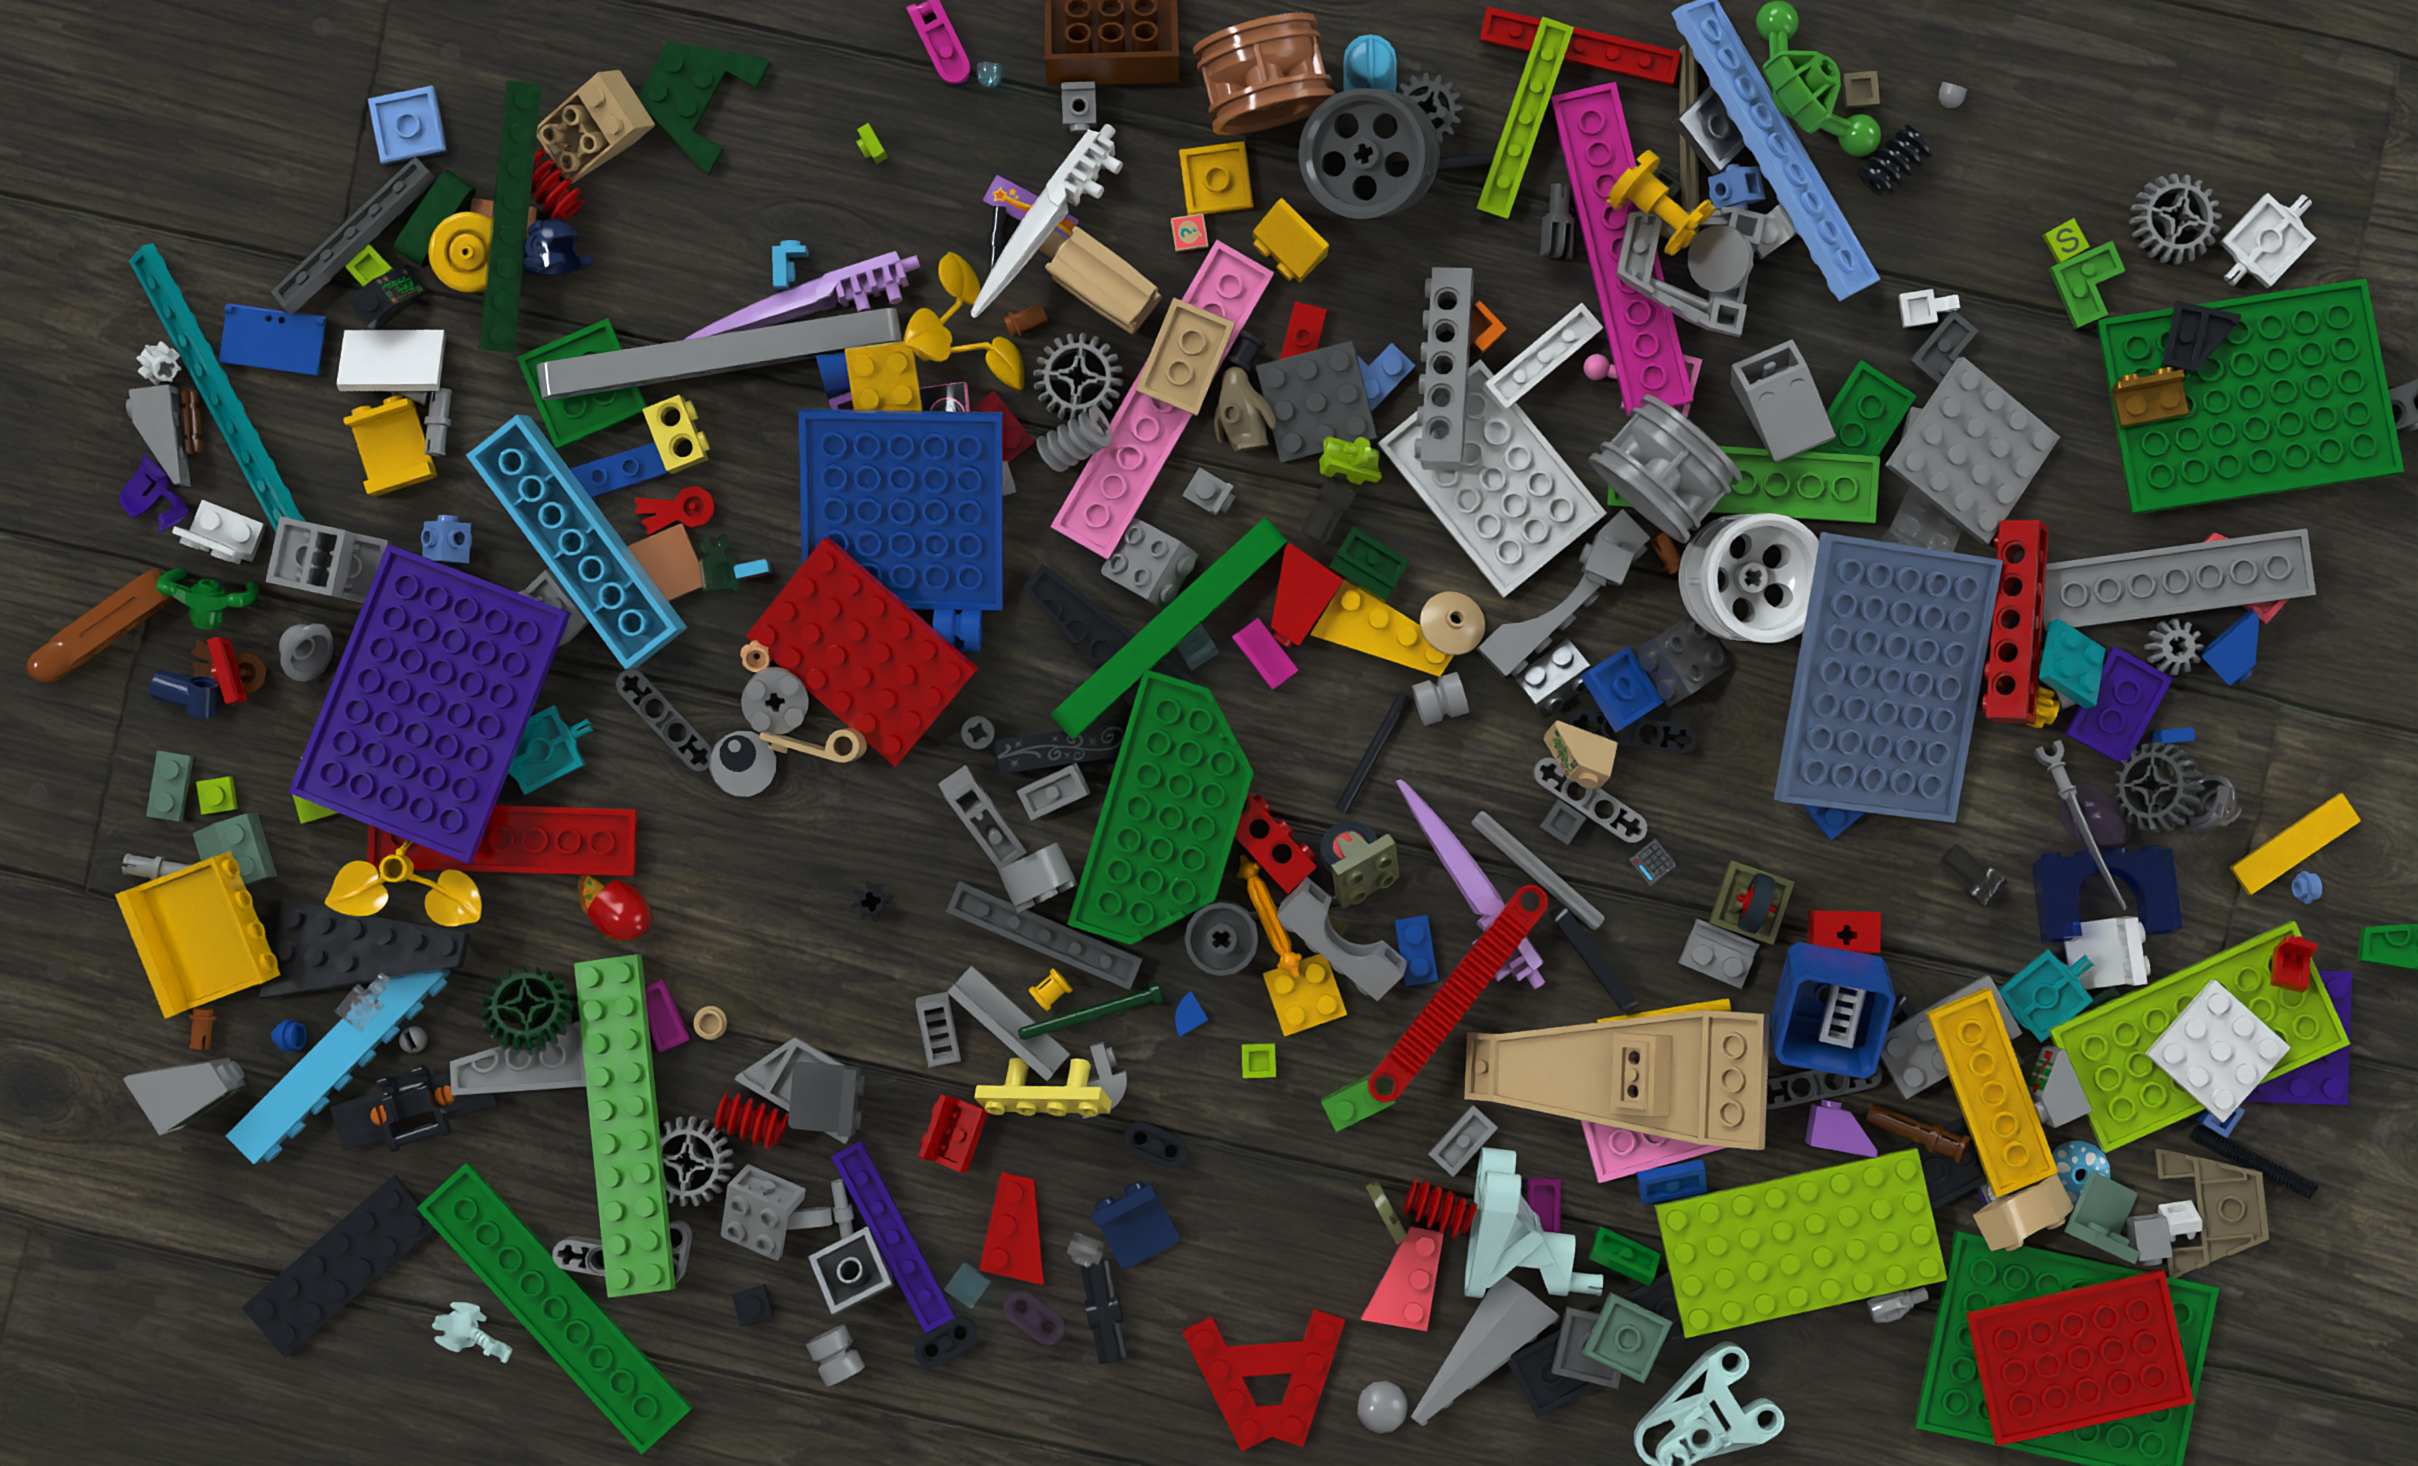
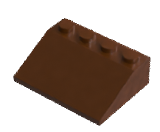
M1045 0V69L1047 86H1059L1064 82H1095V85L1179 83L1177 0Z

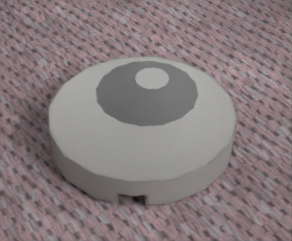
M735 731L725 735L714 745L709 756V770L714 782L722 791L733 796L749 797L762 792L771 783L776 772V756L773 750L768 749L770 744L759 739L760 735L751 731Z

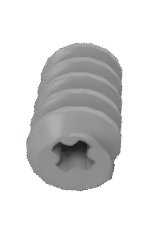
M1093 406L1089 409V415L1082 412L1078 415V420L1075 418L1070 419L1068 426L1061 424L1057 427V432L1054 430L1047 432V438L1040 436L1037 439V448L1046 464L1057 472H1063L1069 466L1076 465L1079 460H1085L1090 454H1095L1101 448L1108 447L1112 441V432L1103 412L1098 407Z

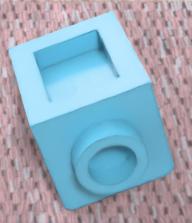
M785 240L780 242V246H772L773 287L776 291L790 289V282H795V263L789 262V258L809 257L807 247L800 246V241Z

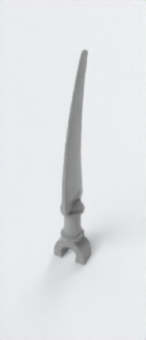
M2061 740L2053 742L2052 748L2056 753L2054 756L2046 755L2043 746L2036 748L2034 754L2037 760L2042 765L2048 766V772H2052L2060 790L2058 795L2067 802L2096 864L2118 902L2125 910L2126 905L2103 861L2077 802L2076 796L2078 793L2076 786H2072L2064 768L2066 763L2061 762L2064 755V747Z

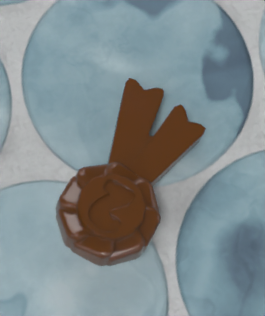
M197 639L196 648L191 651V654L208 661L209 664L192 663L195 669L193 676L213 678L211 666L214 663L208 643ZM242 652L235 656L246 693H254L266 684L268 667L259 655Z

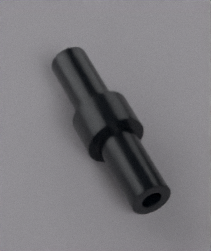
M993 206L991 232L987 234V246H990L988 273H991L1003 248L1007 245V234L1004 233L1006 207Z

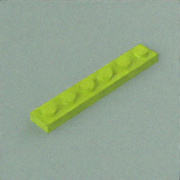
M1546 17L1541 18L1476 209L1504 219L1509 218L1574 27Z

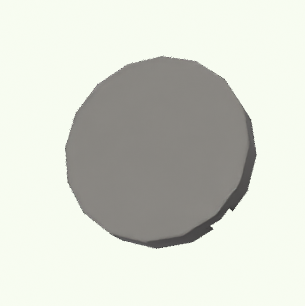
M1713 225L1702 230L1693 239L1688 251V268L1692 278L1700 287L1711 292H1729L1740 287L1753 267V249L1749 239L1732 226Z

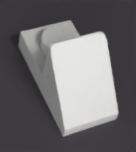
M1780 204L1765 215L1760 244L1755 251L1760 259L1797 234L1793 221L1786 209Z

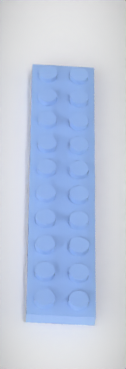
M1696 0L1682 5L1671 14L1676 21L1677 29L1685 36L1691 46L1694 58L1705 70L1710 79L1711 87L1719 94L1726 106L1729 118L1735 122L1743 136L1746 147L1752 151L1758 161L1761 173L1769 180L1777 194L1778 202L1786 209L1793 221L1795 231L1803 238L1810 250L1813 262L1819 266L1824 274L1830 291L1841 301L1879 281L1880 277L1789 121L1775 106L1772 92L1718 0Z

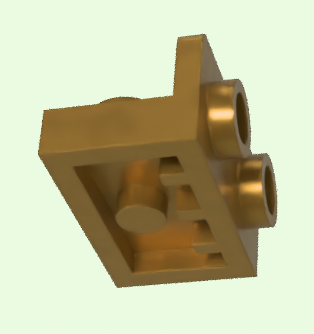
M2172 367L2153 371L2151 376L2140 378L2139 374H2129L2119 378L2120 382H2117L2111 390L2119 428L2187 416L2189 411L2182 385V380L2185 377L2184 371H2173Z

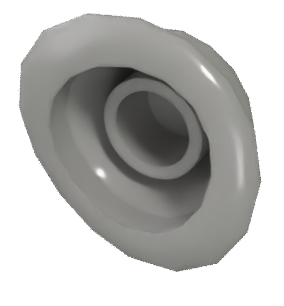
M297 624L288 628L281 636L279 643L281 666L285 674L293 680L306 682L316 679L327 669L332 660L334 650L333 636L330 629L323 624Z

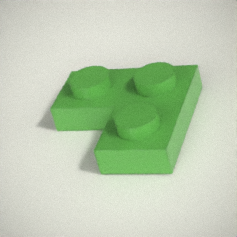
M2113 241L2049 268V272L2074 329L2108 315L2096 284L2125 272Z

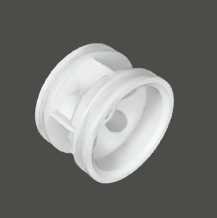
M1734 514L1717 518L1706 524L1693 536L1683 553L1679 568V588L1683 603L1695 622L1704 630L1717 637L1728 640L1773 643L1790 639L1804 631L1819 540L1805 525L1791 517L1780 514ZM1737 536H1741L1745 541V551L1741 557L1735 559L1730 554V544ZM1775 545L1781 552V561L1776 567L1769 568L1764 565L1762 557L1768 547ZM1718 568L1725 575V584L1720 590L1718 589L1717 581ZM1750 572L1751 576L1747 577L1745 573ZM1746 578H1748V579L1750 580V583H1749V584H1748V583H1745L1744 580H1745ZM1774 583L1779 585L1783 591L1782 602L1777 607L1771 606L1764 597L1766 587ZM1737 598H1742L1748 605V615L1743 621H1739L1733 613V603Z

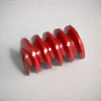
M542 148L535 152L531 194H534L533 200L537 204H543L542 210L546 214H552L551 219L559 218L566 221L583 206L584 200H576L581 190L576 188L569 192L568 188L572 180L570 178L563 181L559 180L564 171L561 168L553 172L550 170L555 161L551 158L543 162L541 159L544 157L546 150Z
M728 1089L722 1098L715 1116V1129L719 1131L727 1124V1134L730 1136L740 1129L739 1138L743 1141L752 1134V1144L755 1146L764 1138L765 1150H770L775 1144H778L787 1126L789 1113L787 1112L780 1120L778 1119V1108H774L767 1115L765 1114V1103H762L755 1110L753 1109V1098H749L742 1105L740 1093H737L732 1100L728 1099Z
M1416 1176L1403 1203V1216L1407 1217L1413 1210L1415 1211V1222L1417 1223L1424 1216H1427L1428 1228H1431L1438 1221L1440 1222L1439 1233L1441 1234L1448 1227H1451V1238L1454 1240L1461 1232L1466 1234L1473 1221L1478 1204L1473 1202L1466 1209V1198L1460 1197L1454 1203V1193L1449 1191L1442 1197V1188L1438 1185L1429 1192L1430 1182L1424 1180L1417 1187Z

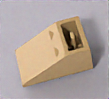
M604 71L596 73L538 124L537 137L550 158L554 159L556 167L564 171L562 174L563 178H570L572 183L633 145L652 129L655 123L621 71Z

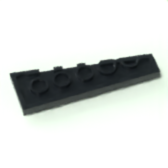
M1043 563L1022 589L1097 671L1136 636ZM1165 657L1151 669L1158 673L1200 685ZM1141 679L1122 696L1132 708Z

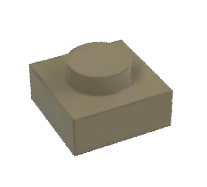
M1877 71L1844 73L1841 76L1844 109L1874 107L1880 104Z

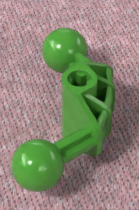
M1774 0L1766 3L1757 14L1756 28L1760 36L1769 42L1770 59L1763 64L1762 69L1766 80L1773 90V100L1777 109L1782 114L1794 119L1804 131L1810 134L1821 128L1838 136L1841 148L1851 156L1864 157L1873 153L1881 141V129L1875 119L1864 114H1857L1844 119L1832 113L1841 86L1840 71L1836 63L1828 56L1817 51H1788V40L1794 36L1799 25L1797 11L1786 1Z

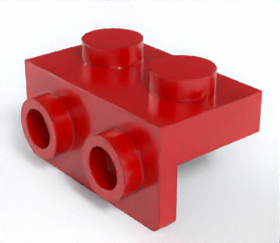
M940 1095L939 1100L933 1106L932 1119L928 1131L922 1137L919 1158L937 1162L960 1173H967L988 1115L984 1110L985 1108L958 1097Z

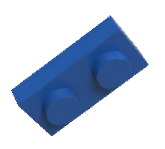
M1428 915L1394 920L1399 954L1407 960L1403 976L1404 985L1409 986L1438 981Z
M1702 1160L1636 1172L1639 1198L1642 1205L1707 1192L1705 1167Z

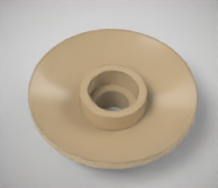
M1442 592L1430 598L1424 605L1420 615V629L1425 640L1435 650L1447 655H1462L1472 651L1482 640L1485 631V620L1479 606L1468 596L1458 592ZM1450 616H1457L1461 622L1459 624L1452 622Z

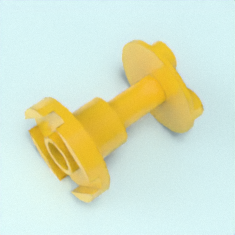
M1647 150L1636 159L1641 165L1639 167L1635 166L1632 169L1628 168L1609 192L1608 197L1610 199L1606 200V203L1616 211L1622 209L1630 201L1647 215L1654 211L1676 230L1664 249L1666 254L1673 256L1681 247L1685 249L1697 235L1694 229L1700 222L1704 224L1715 212L1716 207L1707 199L1689 215L1667 196L1670 189L1653 175L1660 163V158L1651 150Z

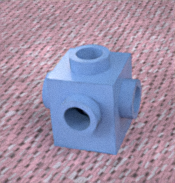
M1732 164L1722 168L1720 174L1708 177L1709 195L1716 210H1720L1721 207H1737L1748 210L1749 204L1766 199L1759 167H1740L1739 164Z
M438 515L437 521H424V529L421 534L423 545L422 557L437 563H469L472 545L471 523L458 522V516Z

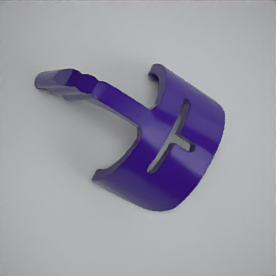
M144 454L139 469L126 483L120 493L119 500L124 511L131 518L135 519L149 510L163 495L171 503L172 509L159 515V532H163L181 523L188 513L185 502L170 489V478L167 473ZM155 481H157V483L150 491V493L146 495V492L149 490V488L153 485Z

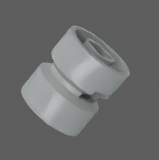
M1457 672L1439 677L1437 684L1428 680L1412 685L1416 706L1424 726L1442 721L1444 714H1448L1452 718L1469 713L1464 689Z
M845 1324L837 1326L805 1344L813 1361L821 1363L818 1372L826 1387L847 1379L865 1367L858 1351L849 1347L852 1343V1338Z

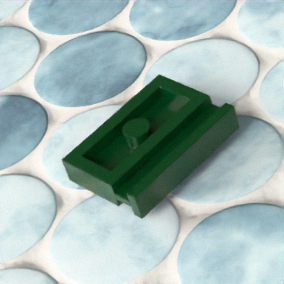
M1353 527L1328 569L1385 604L1410 560Z

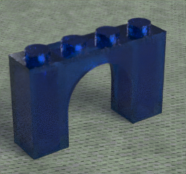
M2148 845L2140 847L2139 852H2128L2127 848L2120 847L2108 849L2107 854H2101L2109 873L2122 879L2133 891L2137 903L2139 923L2141 922L2144 926L2145 936L2174 934L2183 928L2172 849L2161 850L2160 845ZM2090 850L2074 852L2073 857H2061L2059 852L2040 855L2041 859H2038L2031 865L2041 944L2076 941L2082 936L2078 906L2080 885L2087 876L2101 873Z

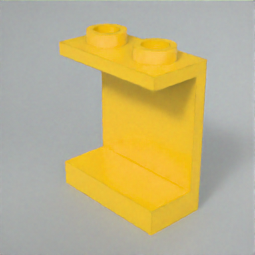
M402 395L389 397L383 400L384 405L371 409L370 405L358 407L351 411V416L343 418L345 425L352 427L368 480L363 481L367 494L373 497L438 477L432 456L424 454L426 437L415 403L408 398L403 399Z

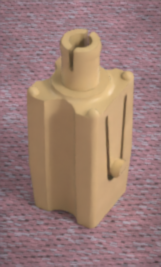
M1079 227L1073 228V234L1068 239H1065L1053 230L1038 249L1052 259L1051 263L1045 265L1048 273L1052 275V280L1098 314L1134 335L1161 300L1162 296L1157 292L1158 288L1129 263Z

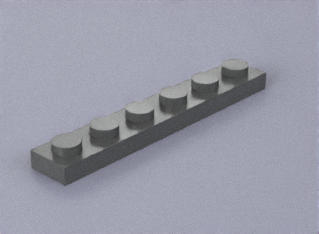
M416 156L409 161L271 291L283 309L292 316L299 308L303 307L319 289L329 283L333 276L368 243L377 238L385 227L396 217L400 216L417 197L426 192L429 186L437 180L435 176Z
M961 881L958 882L946 910L951 915L1130 990L1143 960L1138 956L1027 909L1017 913L1013 903Z

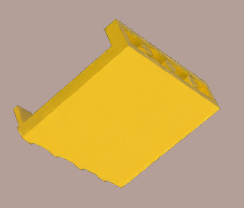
M231 850L115 894L165 1019L253 985L261 984L280 975L277 959L270 950L265 937V929L258 920L252 905L251 894L246 890L242 877L239 875L240 867L234 859Z

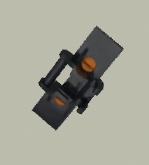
M420 1065L413 1067L412 1071L394 1077L387 1075L376 1080L377 1085L382 1087V1091L333 1105L330 1108L343 1151L386 1139L391 1152L400 1150V1146L439 1134L443 1136L451 1135L449 1119L497 1105L498 1103L495 1093L451 1096L450 1070L431 1075L427 1066ZM429 1111L434 1112L436 1122L400 1132L397 1124L398 1121Z

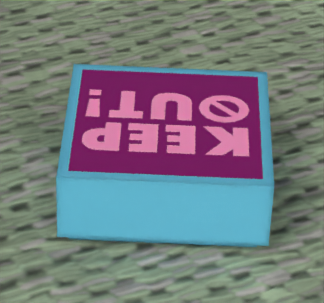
M766 559L743 563L734 567L736 579L740 581L773 574L771 562Z

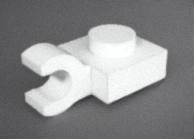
M1933 289L1898 295L1903 328L1937 323V313H1946L1953 309L1957 311L1960 308L1958 295L1934 298Z

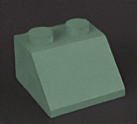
M258 813L242 814L214 823L193 833L201 861L231 850L234 859L239 864V875L242 877L245 886L277 877Z

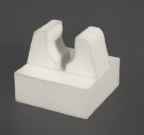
M2192 1200L2158 1205V1213L2166 1216L2168 1220L2170 1242L2175 1241V1235L2186 1234L2188 1239H2193L2196 1232L2202 1231V1219Z

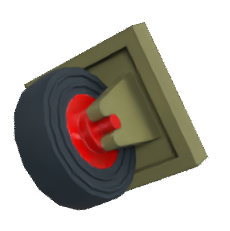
M1344 821L1332 826L1324 834L1320 845V856L1325 868L1333 875L1336 900L1343 909L1351 904H1359L1369 894L1380 888L1389 887L1400 877L1396 843L1389 833L1377 839L1375 832L1367 825L1357 821Z
M1729 860L1709 923L1774 945L1795 882Z

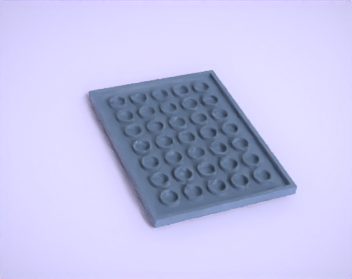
M1821 532L1774 800L1955 823L2003 560Z

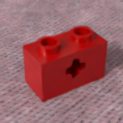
M1808 910V944L1870 955V953H1880L1881 912ZM1845 928V930L1851 931V938L1847 937L1843 942V939L1837 938V932H1841Z

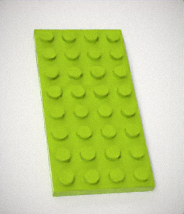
M2289 921L2047 1029L2054 1046L2065 1049L2092 1109V1112L2085 1115L2102 1152L2107 1153L2205 1109L2147 1057L2145 1052L2211 979L2219 982L2291 1047L2258 1085L2350 1044L2312 957L2310 958L2308 989L2304 993L2270 985L2273 949L2286 936L2302 937L2295 921Z
M1915 1147L1878 1155L1877 1158L1869 1157L1654 1205L1685 1338L1947 1280L1919 1152Z

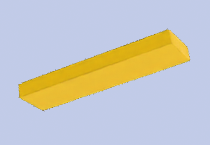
M2338 793L2229 868L2246 893L2252 895L2361 820L2343 793Z

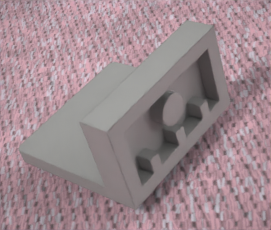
M747 1164L727 1186L721 1236L778 1261L783 1254L788 1217L804 1200L806 1189Z

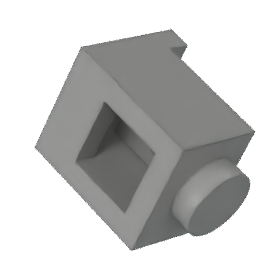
M1095 82L1061 83L1064 129H1070L1071 133L1083 134L1088 129L1090 130V128H1097ZM1083 102L1085 104L1084 110L1076 112L1073 109L1074 103Z

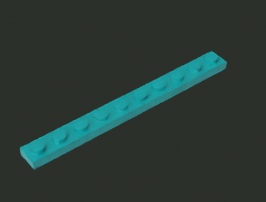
M153 243L141 246L129 260V263L272 527L277 532L280 516L306 522L296 508L289 489L283 484L277 473L274 461L264 449L258 432L253 428L244 412L242 402L237 399L231 388L226 373L218 364L211 345L205 340L199 329L196 317L186 305L179 286L173 281L166 268L164 258L158 253Z

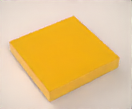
M1245 141L1179 150L1188 215L1201 213L1208 215L1253 209Z

